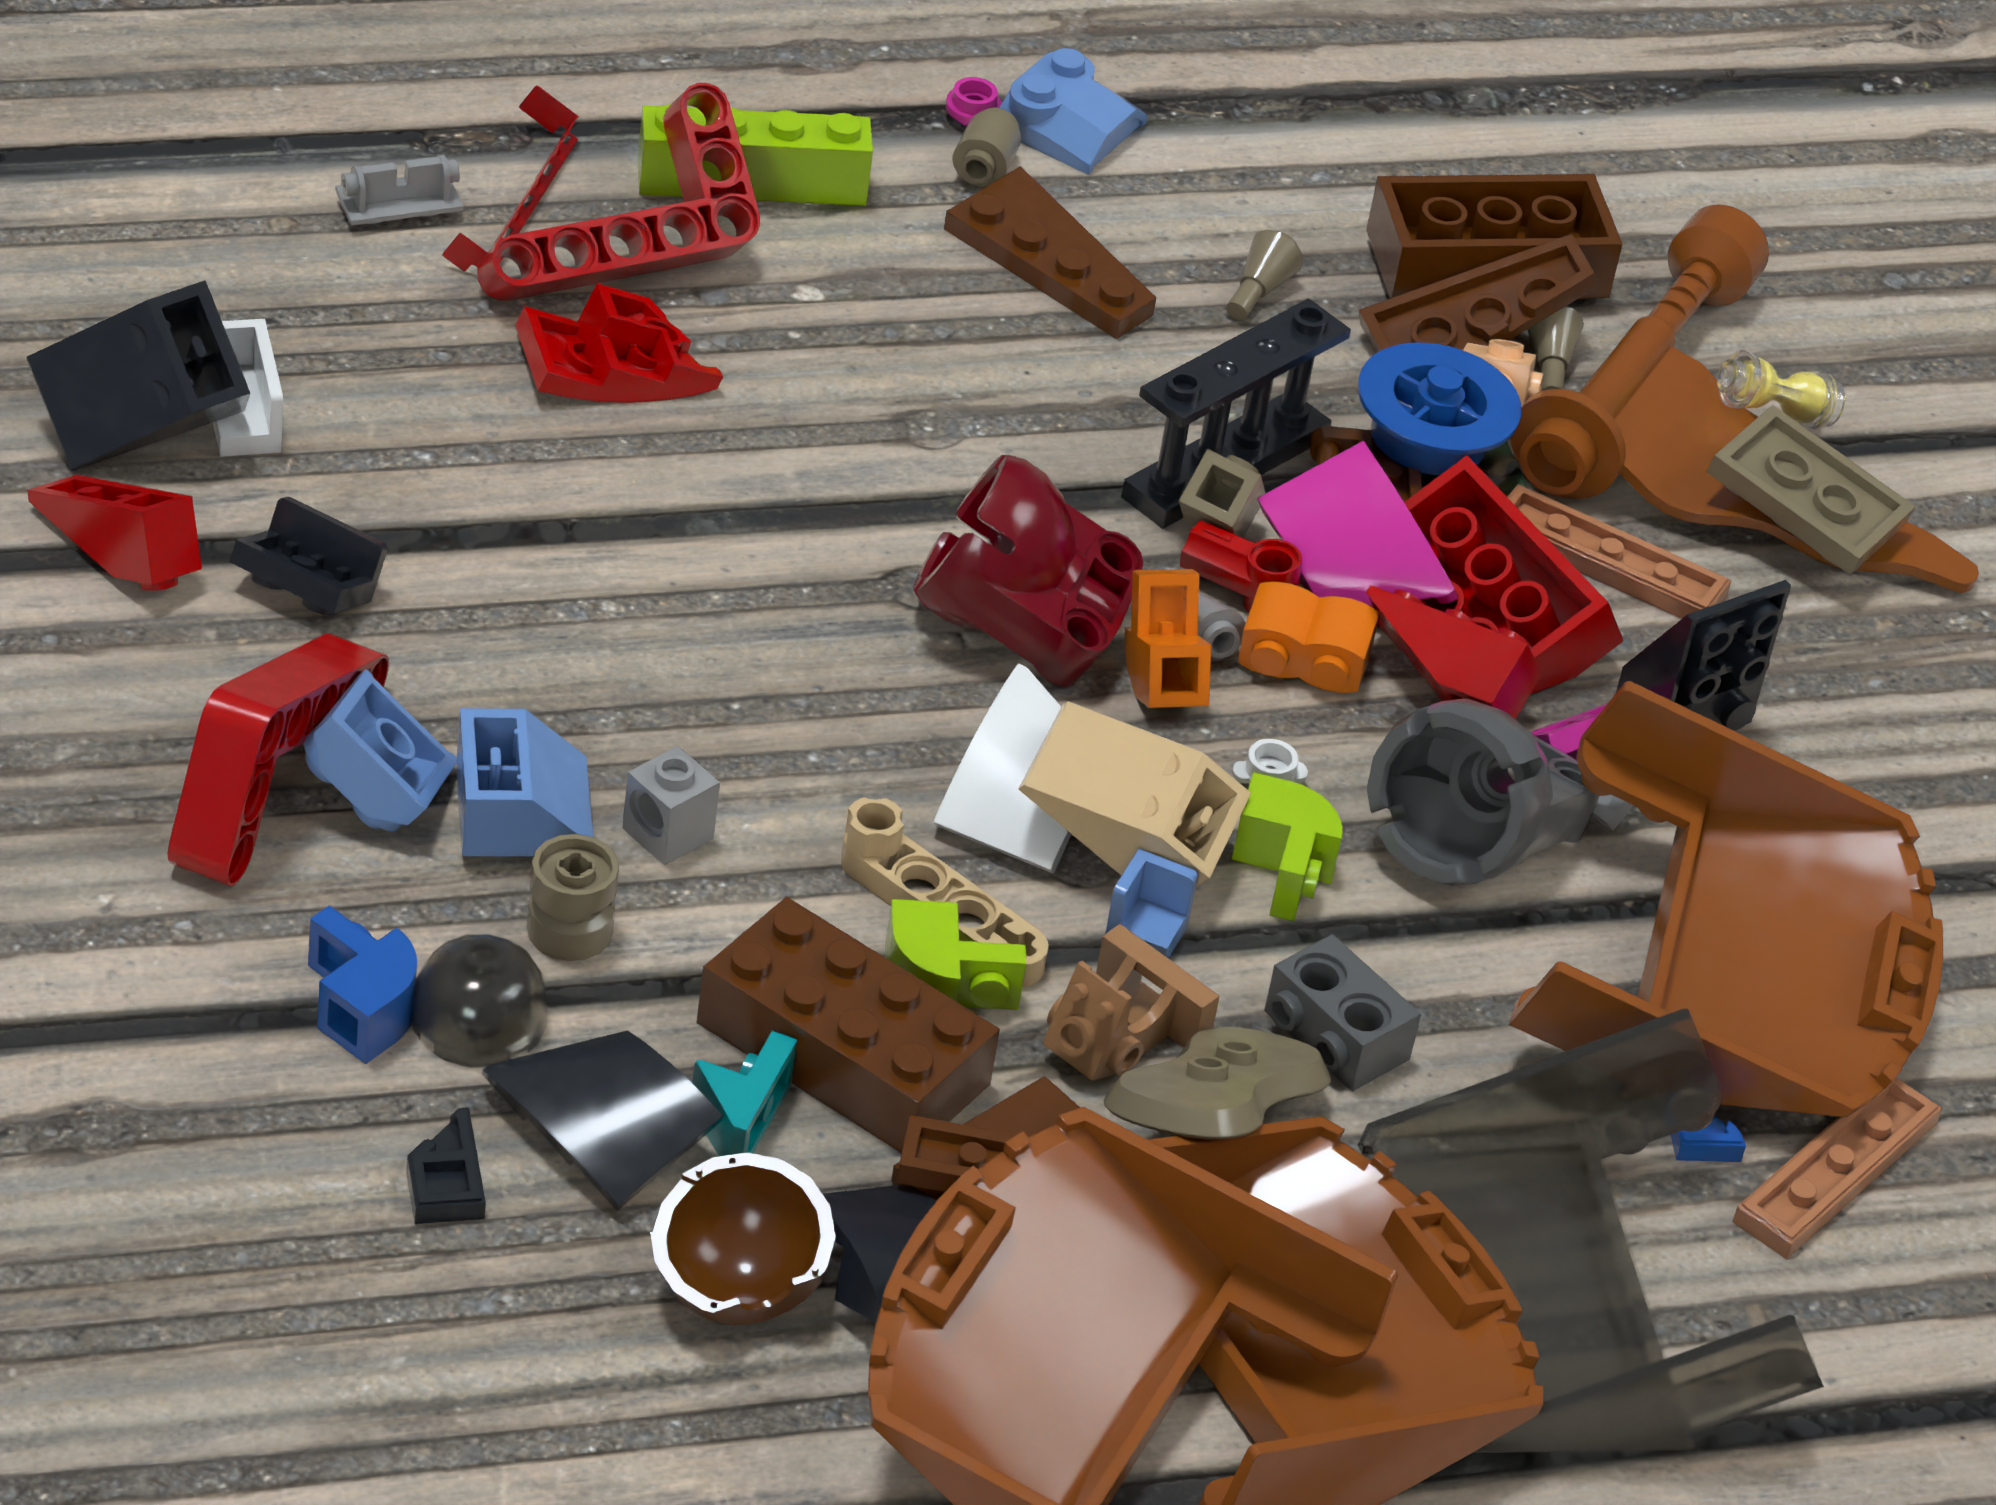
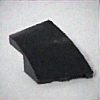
M628 1030L490 1064L482 1070V1075L524 1121L528 1118L569 1165L574 1163L616 1211L721 1123L723 1117L716 1107L677 1068L655 1049Z
M902 1184L823 1194L831 1208L835 1231L834 1242L843 1246L834 1300L875 1323L881 1308L886 1285L901 1252L918 1224L936 1203V1200L913 1186Z

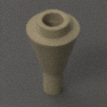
M1262 230L1255 234L1240 281V287L1226 306V310L1232 318L1244 320L1259 298L1266 296L1302 268L1304 262L1303 254L1292 237L1286 233L1274 230Z
M1568 306L1527 329L1534 353L1537 355L1536 359L1541 373H1544L1542 391L1564 389V372L1569 365L1584 326L1581 315Z

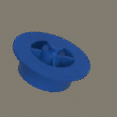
M1421 342L1391 346L1370 357L1362 367L1359 375L1358 395L1365 411L1372 418L1371 433L1375 443L1381 451L1398 464L1420 470L1422 473L1441 475L1466 455L1478 465L1486 451L1504 444L1513 436L1521 419L1522 410L1520 409L1519 395L1506 376L1485 360L1454 347Z

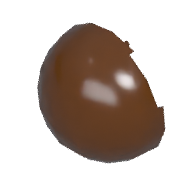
M748 1152L713 1157L681 1174L682 1179L660 1205L653 1232H650L655 1264L679 1302L707 1320L721 1325H749L766 1321L790 1311L805 1301L823 1282L835 1241L830 1204L812 1178L782 1159Z

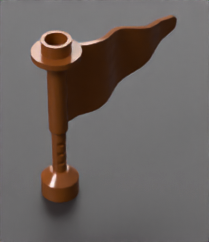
M1720 204L1709 205L1695 212L1674 237L1668 249V266L1675 283L1648 316L1638 319L1580 392L1568 389H1549L1530 397L1520 408L1522 410L1521 419L1517 430L1510 438L1511 446L1526 478L1534 486L1546 493L1571 499L1591 498L1607 490L1620 474L1647 502L1667 515L1692 523L1739 526L1761 530L1778 537L1819 562L1839 568L1825 560L1820 553L1795 535L1779 527L1770 517L1745 499L1729 491L1724 484L1706 472L1714 455L1756 420L1758 416L1743 408L1733 399L1702 363L1674 348L1676 335L1702 303L1724 306L1740 300L1764 271L1769 259V246L1763 230L1751 216L1735 207ZM1909 522L1855 570L1910 575L1958 593L1970 591L1979 576L1978 566L1935 535Z

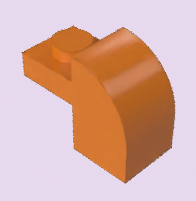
M1193 569L1133 570L1131 627H1124L1127 671L1134 694L1148 708L1209 706L1211 644L1198 636L1199 573Z

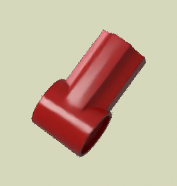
M1200 520L1190 530L1186 544L1181 550V568L1193 569L1199 573V576L1243 595V606L1248 613H1250L1260 583L1283 582L1296 586L1300 584L1302 554L1296 546L1288 541L1265 539L1253 543Z

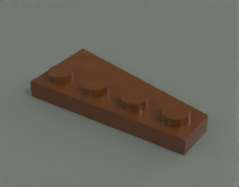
M1021 166L946 211L944 230L1115 339H1118L1154 315L1157 297Z
M1569 234L1360 309V325L1375 353L1399 344L1420 342L1441 344L1463 350L1467 343L1489 346V340H1511L1595 289V272L1574 236Z

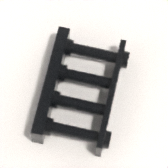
M1308 298L1141 386L1139 396L1165 415L1166 421L1158 461L1125 478L1121 498L1160 528L1164 529L1183 519L1179 500L1207 449L1225 458L1227 455L1239 457L1253 465L1260 475L1310 449L1309 437L1311 433L1322 426H1331L1332 423L1331 419L1306 402L1315 356L1349 339L1351 329ZM1287 372L1283 394L1270 400L1274 378ZM1246 394L1242 416L1228 423L1232 401ZM1205 416L1201 438L1186 446L1190 423Z

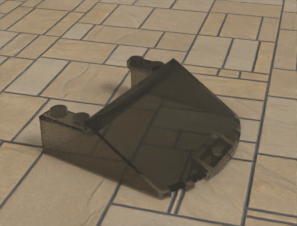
M1689 1009L1675 1011L1367 1123L1358 1142L1362 1155L1372 1160V1157L1378 1151H1381L1397 1163L1392 1174L1393 1177L1403 1183L1417 1196L1426 1190L1431 1191L1483 1246L1503 1274L1523 1310L1517 1323L1525 1341H1535L1540 1358L1534 1368L1535 1380L1537 1385L1543 1386V1406L1538 1416L1473 1453L1695 1450L1696 1447L1691 1435L1692 1433L1824 1387L1815 1361L1793 1315H1787L1683 1353L1666 1357L1603 1159L1618 1153L1623 1155L1638 1153L1649 1142L1682 1130L1688 1132L1699 1131L1712 1122L1714 1113L1721 1103L1722 1091Z

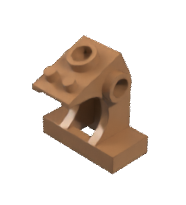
M1119 924L1102 937L1096 973L1084 961H1080L1077 964L1065 993L1055 1001L1048 1013L1047 1023L1050 1027L1042 1044L1092 1081L1116 1074L1121 1076L1124 1072L1133 1069L1143 1054L1166 1037H1170L1184 1048L1197 1032L1213 1028L1220 995L1126 927ZM1142 976L1162 989V993L1158 994L1141 981Z

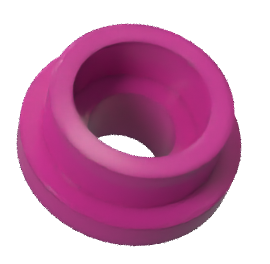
M966 77L958 80L946 98L948 114L964 126L968 125L970 119L975 114L988 108H1000L1002 104L996 86L990 81L978 77Z

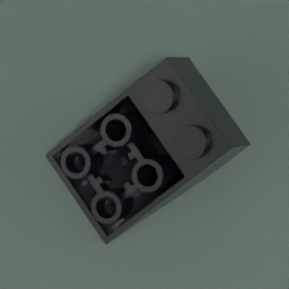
M206 280L148 299L37 351L26 358L71 472L244 412L251 394Z
M1783 580L1687 614L1622 667L1616 693L1625 682L1631 681L1733 731L1739 730L1746 724L1751 723L1756 712V705L1765 674L1770 664L1769 660L1779 626L1783 620V612L1791 584L1787 580Z

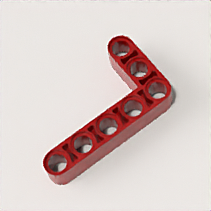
M698 82L689 86L665 111L663 117L664 130L684 202L514 234L503 238L479 263L477 278L482 290L489 297L496 300L511 301L724 259L734 255L758 233L760 213L731 107L725 93L715 85ZM687 106L696 107L703 113L706 119V126L699 125L690 118ZM702 161H709L718 168L721 174V181L713 180L705 173ZM717 216H724L733 223L736 229V237L729 236L720 229ZM664 226H670L680 233L683 247L672 245L666 239ZM610 236L620 238L626 243L629 249V258L619 256L612 250ZM555 247L565 248L572 254L575 260V268L565 267L558 261L555 255ZM500 257L509 258L518 265L521 273L520 279H513L503 272L500 266Z
M327 633L217 687L208 698L200 717L169 840L167 856L170 864L227 886H234L244 875L253 854L277 757L303 744L309 733L323 721L345 691L365 669L384 687L389 670L388 656Z

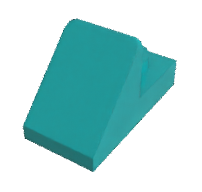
M772 1031L759 1055L749 1053L746 1056L739 1073L704 1060H697L694 1063L692 1084L723 1115L721 1123L707 1134L718 1157L747 1152L754 1154L791 1087L797 1039Z

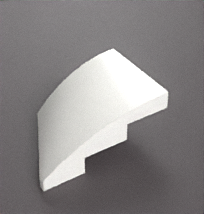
M1018 663L993 701L951 781L933 822L937 827L1054 874L1071 833L1019 791L1018 788L1061 706L1027 667Z

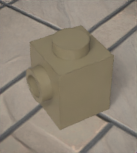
M1207 449L1184 490L1179 504L1185 523L1194 527L1200 520H1203L1244 538L1260 509L1257 498L1265 494L1262 477L1253 465L1239 457L1227 455L1225 458Z

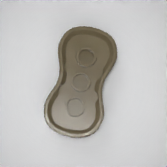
M1217 1027L1197 1032L1173 1060L1138 1067L1124 1072L1106 1094L1103 1101L1104 1106L1113 1115L1135 1125L1183 1137L1222 1140L1252 1133L1262 1125L1264 1114L1270 1106L1282 1101L1316 1094L1330 1085L1331 1077L1320 1052L1315 1047L1306 1043L1259 1030L1239 1027Z

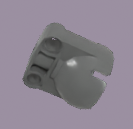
M1470 699L1441 701L1417 709L1397 721L1373 756L1367 784L1371 813L1387 808L1392 815V821L1389 824L1377 828L1378 834L1388 852L1411 872L1450 886L1477 884L1487 879H1493L1521 864L1526 857L1561 842H1579L1600 795H1596L1588 790L1583 784L1577 760L1533 736L1528 729L1509 713ZM1508 768L1513 770L1515 781L1511 778Z

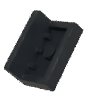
M287 496L277 501L269 530L236 539L230 563L250 572V579L256 584L269 589L287 590L303 598L302 604L307 609L331 616L372 601L388 547L386 543Z

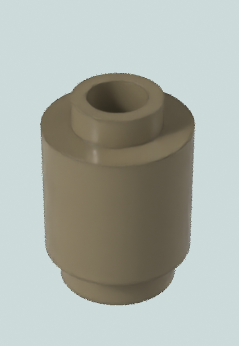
M988 108L975 114L970 119L954 150L952 158L953 166L963 180L978 187H987L1006 175L1021 144V133L1016 118L1004 109Z

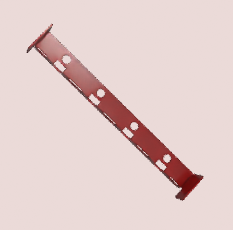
M538 85L531 90L519 105V108L551 133H554L559 126L564 127L566 130L516 207L515 212L495 240L492 248L503 239L502 236L508 227L512 229L510 235L520 233L578 141V138L569 131L579 116ZM568 135L570 140L566 145L563 140ZM550 163L553 167L546 176L543 172ZM528 195H530L533 198L526 208L523 206V203L527 199ZM459 233L442 253V256L465 272L471 265L478 268L480 261L488 252L464 234Z

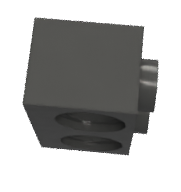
M1333 934L1274 965L1264 1009L1281 1030L1287 1031L1295 1040L1315 1047L1320 1052L1328 1072H1331L1352 1092L1410 1060L1421 1018V1013Z

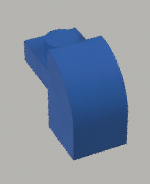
M330 905L311 917L308 966L324 977L319 981L317 1029L367 1064L399 1041L412 1023L417 975V955L409 938L400 929L395 928L381 939L376 940L364 926L350 921Z

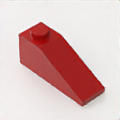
M74 475L27 490L29 502L115 578L139 582L142 590L156 591L172 588L178 585L179 576L202 569L192 496L82 475Z

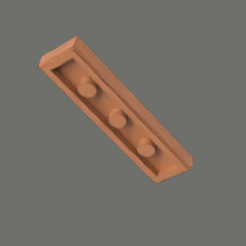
M1518 484L1508 495L1512 503L1582 574L1679 618L1721 603L1728 595L1732 580L1522 485Z
M1895 1078L1867 1105L1847 1117H1837L1737 1206L1732 1222L1785 1259H1788L1937 1124L1942 1108L1898 1078Z

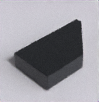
M469 1107L458 1108L450 1116V1123L432 1140H423L407 1155L406 1174L414 1224L480 1220L485 1218L486 1201Z

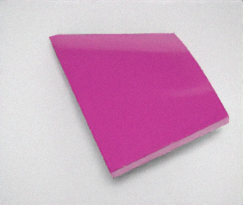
M1364 441L1257 498L1262 513L1280 540L1290 542L1301 552L1300 582L1306 590L1314 593L1319 598L1340 596L1355 599L1373 607L1366 593L1369 586L1373 585L1391 593L1396 589L1404 590L1420 600L1436 597L1440 604L1451 603L1458 599L1455 588L1430 544Z

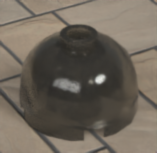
M467 934L448 940L424 961L416 978L412 1018L413 1031L419 1040L422 1032L426 1039L434 1043L433 1053L444 1061L469 1068L487 1067L490 1064L510 1060L511 1053L522 1050L528 1044L529 1053L539 1044L546 1028L548 1007L544 975L527 950L510 939L492 934Z

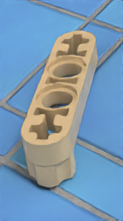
M863 797L850 805L840 862L843 870L852 879L890 906L892 899L958 903V914H973L985 922L978 927H966L959 924V941L1026 945V970L1023 987H1029L1038 983L1044 974L1049 946L1046 936L1039 929L904 835V824L901 822L903 810L895 802L887 798L873 800ZM910 879H921L932 883L935 889L930 892H916L908 889L903 883Z

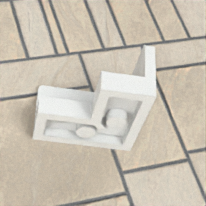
M265 319L222 321L251 394L244 412L212 422L220 457L281 453L283 393Z

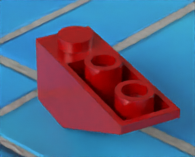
M1373 585L1369 586L1366 593L1373 608L1379 611L1378 619L1381 625L1441 701L1470 699L1503 710L1516 719L1542 676L1531 652V646L1525 638L1509 629L1501 628L1496 632L1477 625L1469 616L1455 609H1447L1445 612L1426 606L1420 599L1407 591L1396 589L1391 593Z

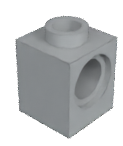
M676 746L628 772L622 828L662 864L666 865L714 838L720 782L683 749Z

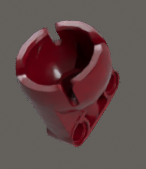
M1001 455L982 474L955 513L957 520L985 538L988 542L974 533H964L958 538L951 532H943L925 559L913 585V591L926 608L944 620L974 630L981 629L1032 663L1038 673L1048 682L1056 686L1068 687L1074 685L1110 644L1121 627L1132 601L1133 570H1142L1143 568L1142 554L1136 544L1127 536L1119 532L1107 531L1067 504L1063 494L1053 481L1038 467L1020 457Z

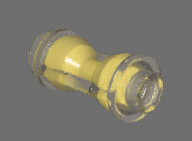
M1745 350L1737 351L1722 364L1717 376V386L1721 399L1726 406L1736 409L1760 408L1770 401H1776L1780 404L1785 414L1803 427L1813 430L1819 429L1822 426L1830 427L1834 425L1840 418L1845 405L1844 388L1840 383L1835 382L1830 374L1820 371L1797 372L1787 379H1781L1777 376L1774 367L1770 363L1758 357L1755 353Z

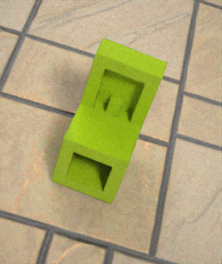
M1253 772L1248 788L1251 794L1240 816L1231 860L1278 871L1269 915L1295 921L1301 896L1314 899L1318 881L1327 884L1332 883L1342 839V823L1332 804L1316 791L1296 782Z
M903 899L891 900L885 941V958L964 1007L1019 1010L1026 970V945L959 941L958 903Z

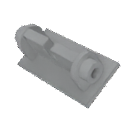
M443 154L436 157L406 160L404 177L397 178V168L394 162L368 166H352L351 172L342 173L341 185L335 186V191L351 226L378 224L383 221L420 216L432 217L443 213L463 211V204L453 185V182H459L460 179L458 162L456 159L447 160Z

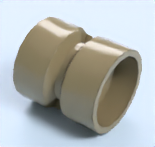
M568 834L546 840L536 849L532 860L531 896L528 903L526 928L529 940L542 953L565 961L586 960L600 954L609 945L614 926V900L617 894L619 864L616 854L607 844L594 837Z

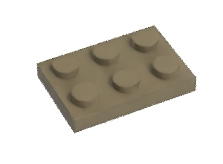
M1774 405L1769 407L1716 453L1706 471L1724 484L1729 491L1745 499L1770 517L1779 527L1795 535L1820 553L1825 560L1838 566L1849 575L1857 570L1907 523L1916 507Z

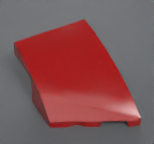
M596 284L578 321L524 306L515 324L539 392L597 402H650L694 396L716 390L723 379L722 372L717 367L700 365L688 353L692 341L679 328L668 321L664 312L650 298L602 284Z

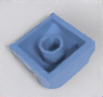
M1062 48L1046 54L1012 83L1000 108L1008 111L1016 118L1020 128L1021 143L1089 175L1097 163L1139 126L1143 127L1146 124L1147 114L1093 80L1095 67L1081 52L1070 48Z
M365 669L345 691L323 721L307 736L304 742L305 760L309 769L316 777L326 783H332L352 803L355 813L362 822L373 829L381 828L394 832L403 825H409L428 807L455 766L457 757L444 748Z

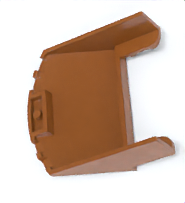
M1631 681L1625 682L1581 736L1577 751V764L1581 771L1583 784L1592 793L1600 796L1611 794L1638 807L1641 813L1653 822L1663 823L1668 821L1677 826L1638 996L1630 994L1565 962L1559 961L1554 964L1537 986L1527 989L1514 1004L1509 1025L1619 1076L1615 1094L1669 1099L1670 1095L1692 1098L1702 1103L1838 1117L1851 1115L1871 1102L1902 1071L1910 1054L1919 1046L1933 1015L1940 989L1943 965V924L1941 919L1934 918L1930 899L1931 892L1937 886L1933 870L1922 868L1913 845L1920 835L1911 815Z
M1081 1107L1060 1114L1057 1124L1029 1137L1023 1131L1006 1141L1003 1152L987 1161L979 1169L973 1165L964 1172L936 1201L916 1227L901 1252L886 1285L874 1328L868 1376L871 1426L953 1505H1109L1231 1312L1248 1320L1250 1325L1257 1331L1275 1334L1309 1352L1321 1365L1337 1367L1361 1359L1370 1349L1380 1332L1398 1273L1395 1269L1096 1112L1086 1107Z
M1322 1116L1262 1124L1250 1134L1230 1139L1206 1140L1183 1136L1148 1139L1158 1146L1395 1269L1398 1273L1380 1332L1370 1349L1361 1359L1337 1367L1321 1365L1309 1352L1275 1334L1257 1331L1250 1325L1248 1320L1233 1312L1229 1314L1199 1364L1256 1443L1248 1447L1235 1476L1213 1480L1206 1486L1199 1505H1381L1538 1416L1543 1406V1386L1536 1384L1534 1368L1540 1358L1535 1341H1525L1517 1323L1523 1310L1503 1274L1483 1246L1431 1191L1426 1190L1417 1196L1403 1183L1393 1177L1392 1174L1397 1163L1381 1151H1378L1372 1157V1160L1368 1159L1349 1145L1340 1141L1345 1131L1344 1128Z

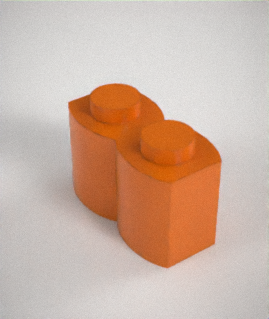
M1260 583L1243 630L1238 663L1253 672L1276 678L1299 677L1306 683L1326 691L1337 693L1358 692L1374 644L1379 611L1351 598L1340 596L1319 598L1314 593L1289 583Z

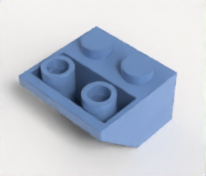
M460 708L456 772L462 856H534L536 849L546 840L559 835L580 834L593 837L587 758L583 753L526 709Z

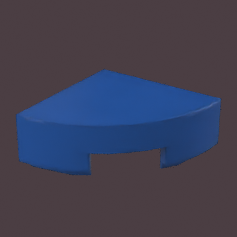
M1669 1096L1665 1113L1676 1160L1742 1161L1746 1144L1740 1131L1732 1122L1728 1121L1726 1125L1714 1115L1702 1110L1703 1103L1698 1100L1683 1096Z

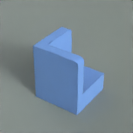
M1138 848L1114 887L1105 934L1121 924L1169 959L1188 927L1198 873L1191 868Z

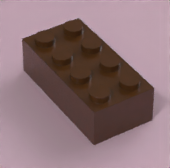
M1595 174L1377 176L1366 228L1390 298L1569 234L1574 236L1595 272L1596 288L1577 300L1584 298H1610L1623 245Z
M787 896L703 966L696 1023L746 1055L749 1053L759 1055L772 1031L797 1039L792 1084L900 1153L903 1150L910 1115L950 1122L991 1085L1000 1028Z

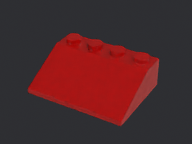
M1467 455L1404 502L1441 563L1458 597L1457 600L1447 604H1440L1436 597L1421 599L1424 605L1445 612L1447 609L1458 610L1469 616L1477 625L1498 632L1499 629L1505 628L1525 638L1531 646V652L1542 675L1531 694L1577 677L1624 641L1609 602ZM1378 619L1377 625H1378V626L1382 629V631L1393 641V643L1400 649V647L1396 644V642H1395V641L1392 639V637L1388 634V632H1387V631L1385 630V628L1381 625V623H1380V621H1379V619Z

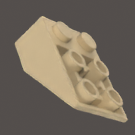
M1069 701L1062 705L1018 788L1019 791L1121 876L1138 848L1195 870L1198 873L1196 888L1210 879L1251 794L1250 791L1205 753Z

